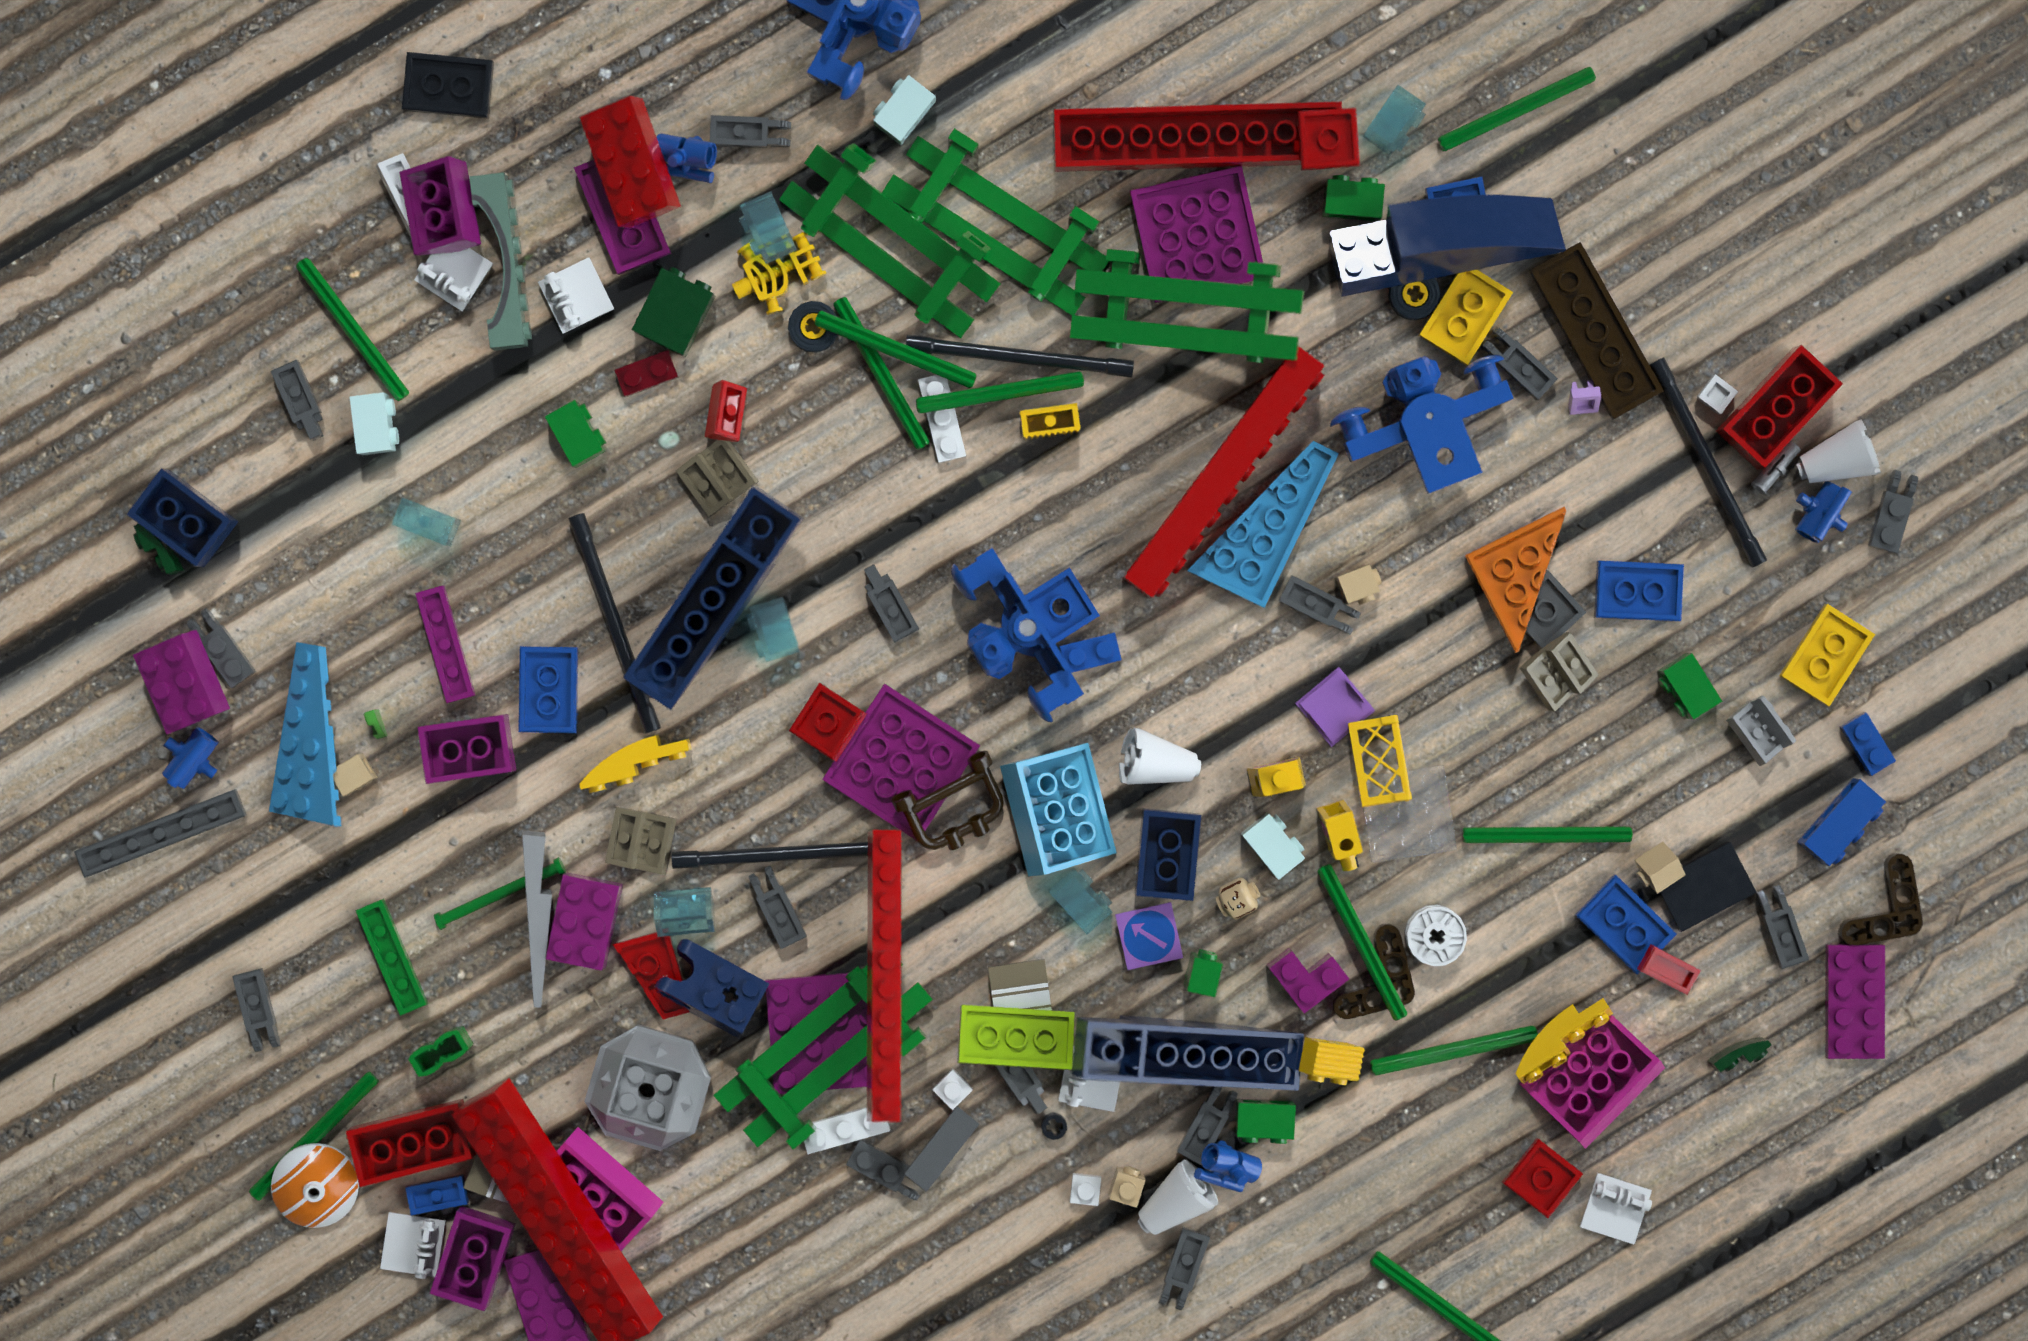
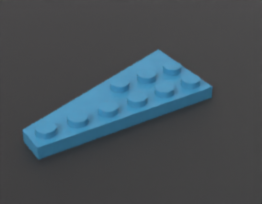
M1312 441L1187 571L1265 608L1339 453Z
M296 642L269 812L332 826H341V816H337L335 802L339 801V792L334 789L333 774L337 771L333 726H329L328 721L331 701L326 699L325 685L329 681L326 647Z

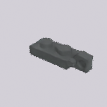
M296 359L271 370V374L293 423L297 425L299 430L305 428L310 440L314 441L323 437L324 435L318 423L323 420L322 412L299 360Z
M874 564L865 568L864 571L871 582L865 585L868 591L867 594L894 643L919 630L917 623L889 575L885 574L881 577Z
M994 1066L1022 1106L1029 1104L1035 1114H1040L1048 1108L1039 1096L1044 1090L1041 1087L1042 1083L1032 1068Z

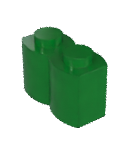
M464 1026L454 1027L441 1035L436 1041L428 1042L415 1050L408 1060L418 1077L427 1076L437 1071L446 1062L460 1058L474 1043Z

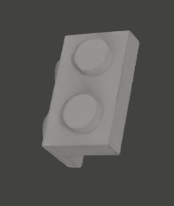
M1764 696L1746 702L1726 720L1759 766L1766 764L1783 748L1796 742L1789 727L1783 723L1775 712L1773 705Z

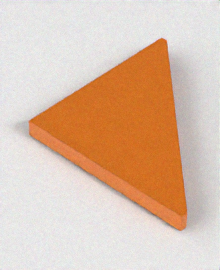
M1565 506L1465 555L1515 653L1520 650L1566 515Z

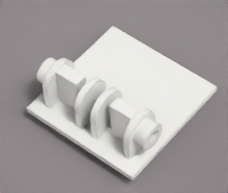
M470 248L453 253L431 254L425 263L422 262L417 268L418 275L414 280L463 312L493 263Z
M590 257L557 273L551 272L544 276L545 279L538 282L563 334L614 310Z
M1064 1070L1058 1101L1074 1107L1080 1105L1114 1112L1120 1081L1082 1080L1072 1075V1070Z
M1597 1173L1580 1227L1635 1244L1644 1213L1649 1211L1652 1205V1201L1649 1200L1652 1190Z
M389 1212L380 1269L415 1274V1277L419 1279H426L427 1276L435 1277L440 1261L446 1220Z

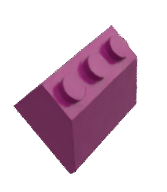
M446 156L399 172L414 255L453 253L481 245L475 207L472 203L467 163L465 161Z

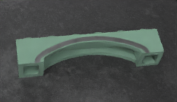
M504 172L469 176L473 206L477 209L482 208L490 219L498 237L503 259V286L500 301L493 318L487 319L490 348L496 351L528 347V339H532L530 322H525L524 311H528V299L526 293L522 294L521 282H525L523 265H518L517 254H521L522 249L520 237H515L514 226L518 225V215L516 208L511 207L510 197H515L513 180H508V176Z

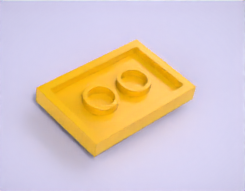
M1479 270L1457 273L1418 336L1467 366L1513 292Z
M1824 604L1779 676L1825 706L1830 707L1875 634L1829 604Z

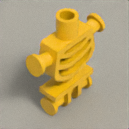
M802 232L791 238L792 242L796 241L800 249L796 252L793 251L788 239L783 241L791 257L785 262H782L770 251H762L756 255L751 249V243H747L740 248L737 254L742 255L747 261L743 264L747 277L732 283L738 299L755 292L760 302L766 301L768 307L767 315L783 311V308L779 307L777 298L782 297L788 291V272L796 269L804 285L809 283L803 272L806 268H809L812 274L810 277L811 281L826 275V270L822 271L818 263L821 260L820 257L816 256L813 258L811 254L815 247L813 244H809L806 238L808 234ZM805 255L807 261L800 264L797 258ZM763 258H771L778 265L771 268ZM759 263L766 271L760 272L754 264ZM751 271H754L757 275L753 276ZM784 276L783 286L778 290L776 278ZM771 280L772 293L768 294V288L766 283L770 282Z

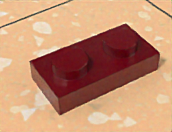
M669 350L614 370L625 398L679 378Z

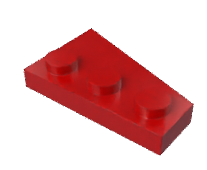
M669 929L613 944L663 1020L689 1013V1010L657 993L654 987L662 977L683 981Z

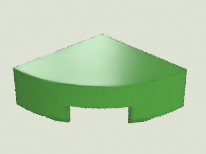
M379 709L365 712L364 717L367 725L372 727L373 736L376 739L387 737Z

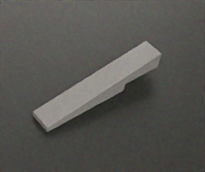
M522 831L534 1007L541 1008L552 898L550 889H541L546 836L545 832Z

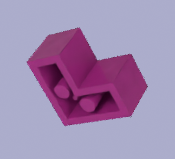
M1290 948L1267 964V967L1304 1014L1349 980V977L1329 953L1307 970Z

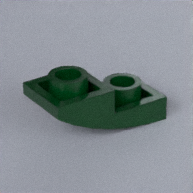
M139 523L134 525L136 533L133 534L138 548L140 550L143 549L147 553L157 551L158 555L155 556V559L161 571H165L169 575L184 571L171 547Z
M1762 1037L1744 1040L1721 1050L1707 1061L1720 1073L1724 1070L1727 1072L1739 1063L1738 1058L1740 1056L1749 1063L1752 1061L1758 1062L1767 1055V1049L1772 1044Z

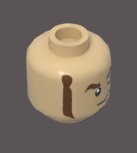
M1237 878L1219 888V896L1216 897V902L1225 917L1230 916L1236 920L1257 909V898L1260 897V892L1254 882L1248 883L1244 878Z

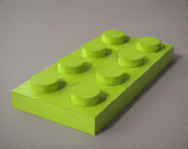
M961 1005L957 1063L1072 1070L1075 1012Z

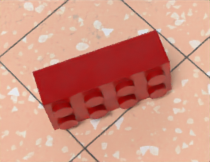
M628 96L579 117L618 227L631 228L681 207L643 98Z
M1804 346L1793 347L1722 423L1716 432L1755 469L1766 468L1843 383Z
M463 1098L352 1126L348 1129L346 1135L359 1186L363 1187L472 1159L477 1153L452 1116L464 1104Z

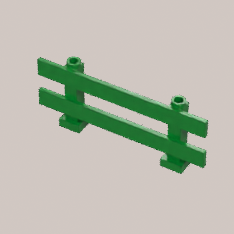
M954 128L948 137V142L951 146L945 153L920 136H917L906 156L933 174L922 191H919L893 174L882 193L909 211V214L919 222H926L955 242H958L967 231L971 232L991 248L983 260L1029 288L1028 294L1036 300L1042 302L1043 299H1046L1069 315H1075L1086 297L1074 292V289L1057 278L1069 260L1084 270L1103 272L1109 262L1106 261V256L1082 241L1087 231L1091 234L1094 233L1100 221L1075 206L1069 215V220L1072 223L1066 231L963 165L962 162L968 154L973 157L978 150V143ZM948 183L1054 250L1042 269L939 204L937 201Z
M854 143L846 147L841 157L845 159L844 163L819 144L816 145L804 164L829 182L827 188L817 200L792 181L779 200L804 219L801 229L806 234L815 237L819 231L919 306L914 314L920 321L928 324L934 318L959 338H962L975 319L947 298L960 282L986 303L990 300L1001 283L973 262L975 259L978 262L981 261L991 248L967 231L956 243L960 247V250L957 251L864 180L859 174L861 172L864 174L871 170L876 160ZM845 195L944 270L933 287L833 212Z
M1107 249L1106 261L1112 262L1111 272L1080 269L1076 271L1074 292L1108 295L1109 300L1107 318L1072 315L1070 338L1105 341L1106 348L1122 349L1125 343L1246 355V361L1263 363L1264 357L1297 360L1299 337L1267 334L1270 311L1302 314L1303 290L1272 288L1273 277H1280V265L1248 262L1247 274L1254 275L1253 286L1133 275L1132 264H1139L1140 253ZM1129 298L1250 309L1248 332L1128 321Z
M867 965L862 970L859 966L854 968L845 976L848 981L753 1062L747 1059L735 1069L738 1074L713 1095L727 1112L731 1111L752 1092L767 1110L743 1129L757 1148L781 1127L789 1135L786 1142L792 1150L815 1132L816 1126L810 1119L803 1122L797 1114L867 1056L866 1025L783 1096L767 1080L863 999L867 1004ZM919 982L901 996V1055L903 1057L926 1037L919 1026L913 1030L907 1023L910 1018L933 1000Z

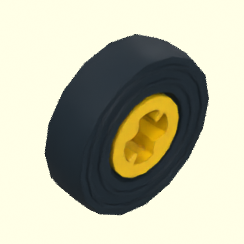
M1433 278L1389 287L1388 298L1391 307L1397 315L1407 320L1416 321L1426 318L1434 312L1440 300V289L1438 282ZM1413 287L1418 288V294L1422 295L1421 300L1417 298L1415 302L1410 301L1411 296L1407 294L1408 289L1412 291Z
M809 301L802 303L793 310L789 318L788 331L790 338L798 348L806 352L817 353L824 351L834 344L838 336L818 327L820 332L815 335L812 331H806V326L809 327L807 322L812 319L815 322L819 311H824L837 317L831 307L822 302Z

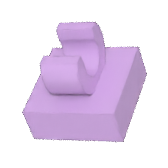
M1591 380L1587 381L1586 388H1577V383L1572 382L1568 402L1570 415L1598 412L1601 400L1600 387H1594Z

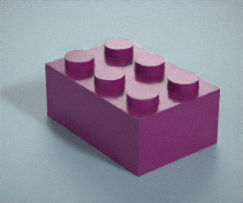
M197 629L180 634L133 654L166 734L184 729L230 709Z
M508 714L418 727L426 784L516 771Z
M568 872L563 874L546 959L600 971L604 970L607 965L623 884Z
M461 1206L456 1212L430 1294L485 1311L490 1305L516 1223Z

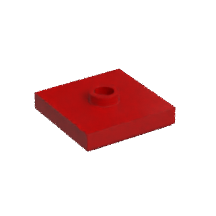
M1356 108L1298 111L1301 171L1360 166Z
M819 683L789 731L837 762L867 713Z
M1536 1138L1502 1183L1545 1217L1549 1218L1583 1173L1539 1138Z

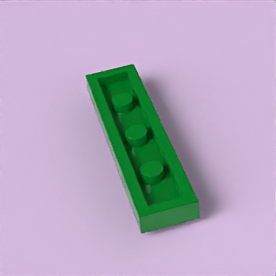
M381 899L355 910L399 1015L401 1016L427 1005L428 1001L385 900Z

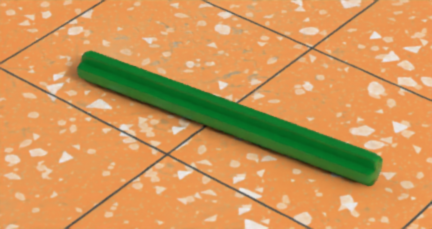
M1591 67L1584 68L1438 138L1439 146L1442 151L1446 152L1596 80L1595 73Z
M304 258L296 264L297 270L394 399L401 401L407 397L409 390L311 260Z
M842 297L833 303L841 319L863 327L846 297ZM855 342L915 448L919 450L927 446L929 439L878 351Z
M819 311L816 316L815 325L967 388H972L977 375L974 372L827 312Z
M1079 371L919 397L916 399V408L918 413L921 414L1080 388L1084 386V377L1082 372Z
M1465 827L1462 831V839L1465 843L1631 842L1633 838L1631 827Z
M1327 864L1319 868L1317 873L1393 1020L1398 1021L1406 1017L1407 1011L1332 865Z
M1527 1026L1378 1058L1371 1061L1372 1073L1377 1076L1531 1043L1538 1035L1535 1026Z
M367 1072L288 1152L305 1144L319 1143L378 1084L379 1080L373 1073ZM279 1161L249 1190L251 1196L257 1201L263 1199L271 1191L273 1172Z
M1377 1251L1371 1257L1370 1264L1474 1341H1501L1380 1251Z

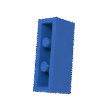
M1853 778L1797 843L1821 864L1826 866L1836 865L1845 856V848L1851 842L1855 843L1862 837L1865 832L1863 828L1869 821H1875L1882 814L1883 809L1881 807L1886 801L1861 779Z

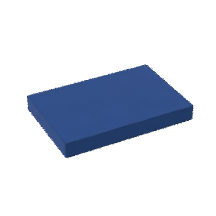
M1597 561L1594 618L1681 621L1684 564Z
M520 646L519 732L577 733L578 647Z
M1616 874L1575 914L1636 975L1641 972L1637 968L1650 944L1662 950L1677 935Z

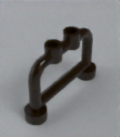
M988 751L977 752L968 758L967 762L972 770L970 773L918 800L915 799L911 790L902 791L891 799L896 812H903L920 846L929 850H937L948 846L949 850H956L965 843L962 837L972 832L974 837H981L990 831L988 824L999 817L1003 810L1004 801L989 768L993 761ZM982 779L992 799L991 809L983 814H976L970 817L966 823L958 827H951L945 830L937 838H929L916 813Z

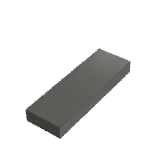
M956 1106L904 1172V1175L923 1191L927 1192L975 1131L979 1123Z

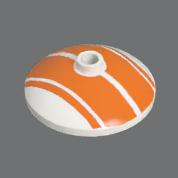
M319 1143L305 1144L288 1152L277 1164L271 1181L272 1198L280 1213L289 1221L310 1228L325 1227L342 1219L353 1207L359 1188L355 1166L348 1156L333 1146ZM316 1188L319 1190V1194L311 1195L309 1190Z

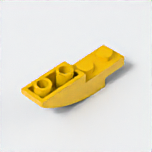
M658 734L625 746L607 757L590 771L579 784L580 789L588 788L589 793L605 790V784L616 781L617 786L634 782L633 776L639 775L638 763H641L642 768L659 764L658 758L669 756L670 761L685 758V751L692 750L690 740L685 739L661 745Z
M1604 998L1580 1013L1572 1004L1551 1020L1536 1036L1521 1059L1515 1073L1518 1079L1523 1084L1527 1081L1528 1083H1533L1543 1076L1542 1072L1551 1066L1556 1068L1566 1062L1567 1056L1571 1054L1565 1045L1569 1041L1571 1043L1579 1041L1585 1036V1031L1593 1026L1598 1028L1609 1021V1016L1613 1012Z

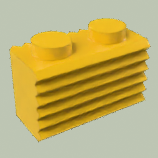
M1077 403L1020 411L1024 440L1028 438L1032 440L1034 437L1036 439L1039 437L1044 438L1045 435L1048 438L1050 435L1055 437L1056 434L1061 436L1062 433L1064 435L1067 433L1072 434L1073 432L1077 434L1080 431Z
M1305 1037L1299 1071L1308 1074L1307 1079L1311 1081L1324 1082L1325 1078H1330L1331 1083L1347 1085V1080H1359L1365 1050L1363 1047L1347 1042Z

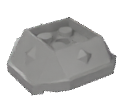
M638 1024L600 1046L584 1102L606 1136L661 1151L696 1132L711 1081V1075L693 1040ZM649 1083L653 1085L655 1094L651 1097L644 1096L640 1091L641 1084Z

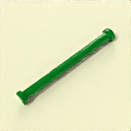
M559 857L553 860L554 863L543 867L542 880L557 873L560 875L566 873ZM525 876L443 914L440 912L434 914L437 926L442 930L447 927L446 924L525 889Z

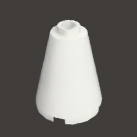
M1855 421L1801 455V462L1796 464L1801 480L1807 478L1809 483H1817L1881 473L1872 442L1865 435L1864 430H1866L1863 421Z
M1140 728L1130 729L1125 736L1121 753L1125 754L1124 763L1119 762V778L1122 783L1129 785L1190 782L1194 777H1198L1201 770V761L1198 760L1196 753Z
M1183 1160L1174 1167L1138 1212L1140 1217L1138 1223L1146 1233L1151 1232L1157 1235L1204 1214L1218 1205L1217 1195L1210 1183L1204 1184L1203 1181L1195 1179L1194 1172L1197 1167L1188 1160Z

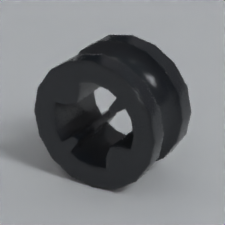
M1053 1112L1044 1116L1041 1122V1129L1048 1139L1058 1140L1066 1134L1067 1123L1061 1114ZM1051 1119H1055L1057 1123L1062 1122V1128L1058 1127L1059 1132L1053 1133L1051 1129H1046V1125H1050L1049 1121Z

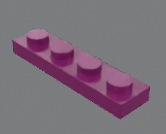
M445 585L415 593L446 703L476 696Z

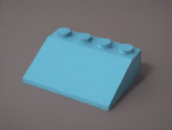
M1089 743L1000 766L1028 877L1046 875L1117 853Z

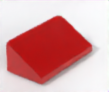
M720 380L713 384L705 437L739 442L747 393L746 387L725 380Z

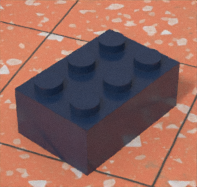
M163 468L159 470L127 513L128 516L196 567L206 566L239 522L171 470Z
M1142 808L1134 892L1136 896L1194 900L1201 814Z

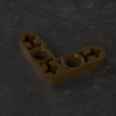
M1893 853L1884 862L1891 911L1844 920L1838 928V935L1843 942L1850 945H1861L1912 936L1921 930L1923 918L1913 863L1908 856ZM1896 859L1899 862L1905 863V867L1901 868L1900 872L1901 877H1908V882L1898 881L1894 883V879H1900L1899 872L1892 869V865L1897 863ZM1902 886L1908 887L1911 892L1910 898L1905 902H1900L1896 897L1897 890ZM1906 915L1915 920V923L1910 924V929H1908V927L1903 925L1895 926L1892 917H1894L1896 922L1905 921ZM1879 919H1884L1888 925L1887 931L1882 935H1877L1873 930L1874 923ZM1850 925L1857 929L1866 928L1867 933H1856L1855 939L1846 935V931H1849L1851 928Z
M1389 923L1381 924L1374 932L1377 953L1389 978L1406 975V979L1400 978L1402 986L1409 989V992L1405 993V998L1401 999L1403 1005H1406L1413 1000L1415 989L1401 934L1394 925ZM1388 929L1390 933L1395 934V937L1391 938V945L1393 948L1398 946L1399 951H1389L1383 955L1382 950H1388L1387 943L1384 940H1380V936L1384 935L1383 930ZM1392 956H1397L1402 961V967L1397 972L1389 971L1386 966L1387 960ZM1393 980V981H1392V984H1393V986L1395 987V989H1396V991H1397V990H1398L1397 982H1396L1395 980ZM1375 984L1343 992L1337 995L1333 1001L1335 1013L1343 1019H1352L1384 1011L1388 1008L1383 999L1376 1007H1371L1367 1004V994L1371 991L1379 992ZM1361 994L1360 1001L1365 1008L1364 1010L1359 1011V1005L1351 1006L1349 1013H1345L1343 1009L1339 1010V1006L1343 1004V999L1347 998L1349 1002L1358 1001L1356 995Z

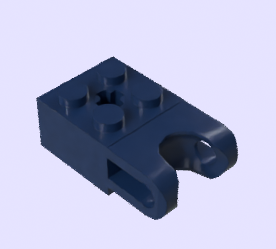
M688 939L680 940L677 945V953L691 965L692 975L684 981L662 977L655 984V990L663 997L689 1010L692 1014L740 1039L770 983ZM723 993H733L737 1001L732 1000L731 1003H727L724 1001L726 996Z

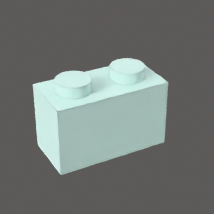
M909 75L905 80L900 78L890 91L893 95L887 103L882 101L873 112L875 116L873 120L874 125L899 145L904 143L936 102V96Z
M384 392L350 396L356 454L369 455L396 451L395 444H399V433L397 427H393L392 416L396 415L394 399H389V394Z
M1265 813L1244 830L1241 835L1279 880L1305 859L1301 854L1305 849L1294 836L1289 839L1283 830L1287 827L1277 814L1272 817L1269 813Z

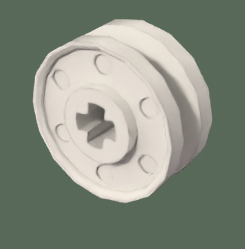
M1426 905L1416 910L1408 919L1405 928V942L1410 952L1422 963L1431 966H1444L1455 961L1464 951L1467 941L1466 927L1461 918L1449 908L1441 905ZM1433 929L1437 932L1442 930V933L1439 934L1442 938L1438 942L1434 939L1429 940L1432 937L1429 933Z

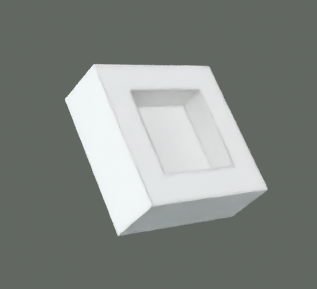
M1715 374L1696 398L1720 415L1738 391Z
M954 1069L933 1088V1091L952 1110L973 1090Z
M1073 1173L1070 1203L1098 1206L1101 1176Z

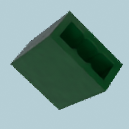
M670 267L669 271L661 268L633 325L632 331L686 358L716 296L710 292L712 288L710 285L700 280H696L694 284L684 279L685 273L673 267Z

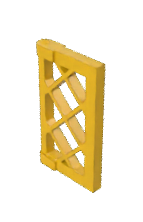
M1398 715L1348 723L1362 808L1412 800ZM1391 725L1394 739L1392 743L1378 733L1381 727ZM1366 729L1372 733V736L1362 747L1359 743L1357 731ZM1375 736L1389 745L1380 759L1366 749ZM1391 748L1396 751L1397 770L1382 761ZM1363 752L1377 761L1368 775L1364 772ZM1379 764L1394 773L1385 787L1371 777ZM1396 776L1400 777L1403 792L1393 793L1387 789ZM1368 780L1382 789L1378 796H1368L1366 784Z

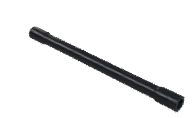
M907 335L906 345L927 354H943L1100 372L1107 375L1131 378L1133 376V360L1103 359L972 344L915 335Z
M1663 357L1649 364L1730 520L1751 567L1753 568L1766 562L1767 558L1757 538L1752 534L1675 382V377L1667 361Z
M581 513L568 519L576 542L579 544L626 674L635 658L598 557L585 513ZM628 681L644 733L660 729V723L648 694Z
M868 842L701 852L697 850L672 852L671 859L672 868L680 869L697 868L707 865L868 856Z

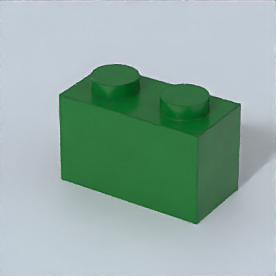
M1333 175L1332 179H1327L1324 188L1322 217L1378 222L1382 219L1385 184L1378 183L1376 178H1361V182L1349 181L1350 177L1345 175Z
M573 400L544 416L572 467L578 468L606 452L603 445L607 442L599 428L595 430L592 428L589 420L593 417L585 403L580 405L578 401Z
M1685 653L1658 670L1661 676L1658 681L1666 693L1671 692L1676 702L1673 705L1682 718L1686 716L1687 719L1694 720L1723 702L1693 653Z
M1199 949L1198 953L1191 952L1184 981V987L1187 991L1211 997L1216 996L1223 963L1217 958L1218 955H1215V952Z
M1236 1099L1235 1134L1237 1137H1241L1242 1142L1256 1143L1259 1141V1138H1269L1270 1143L1286 1144L1287 1139L1294 1140L1296 1105L1293 1101Z

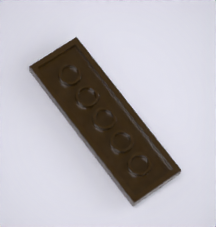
M1581 242L1529 270L1588 378L1592 381L1594 387H1600L1601 401L1612 420L1664 392Z

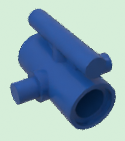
M663 133L657 135V140L664 160L667 162L666 165L670 176L707 183L713 182L714 173L700 170L699 168L710 170L714 166L717 157L715 143L703 141L699 136L686 139L685 137Z
M1825 481L1815 497H1809L1803 492L1800 493L1796 502L1803 506V510L1806 513L1795 531L1814 543L1822 541L1830 528L1834 527L1840 532L1844 531L1848 523L1841 519L1839 513L1852 494V491Z
M199 727L194 729L185 743L182 741L178 743L169 737L163 746L173 752L171 755L174 758L162 772V775L168 779L167 783L175 788L178 786L185 789L196 773L199 775L203 773L212 779L217 769L209 764L210 761L207 758L219 744V741Z
M1219 1141L1217 1144L1210 1143L1205 1147L1202 1152L1201 1163L1207 1170L1197 1168L1194 1172V1177L1207 1183L1242 1192L1247 1182L1253 1183L1259 1178L1262 1171V1162L1256 1156L1236 1151L1231 1146H1228L1225 1141Z

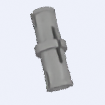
M1790 441L1767 467L1760 472L1757 478L1752 481V487L1765 495L1778 477L1785 475L1787 466L1800 453V447Z

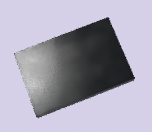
M407 52L402 110L489 119L494 61Z
M1727 842L1683 865L1682 868L1685 876L1661 891L1660 895L1678 930L1683 932L1757 893L1731 842Z

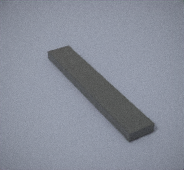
M234 789L74 851L83 876L86 878L247 816L237 789Z

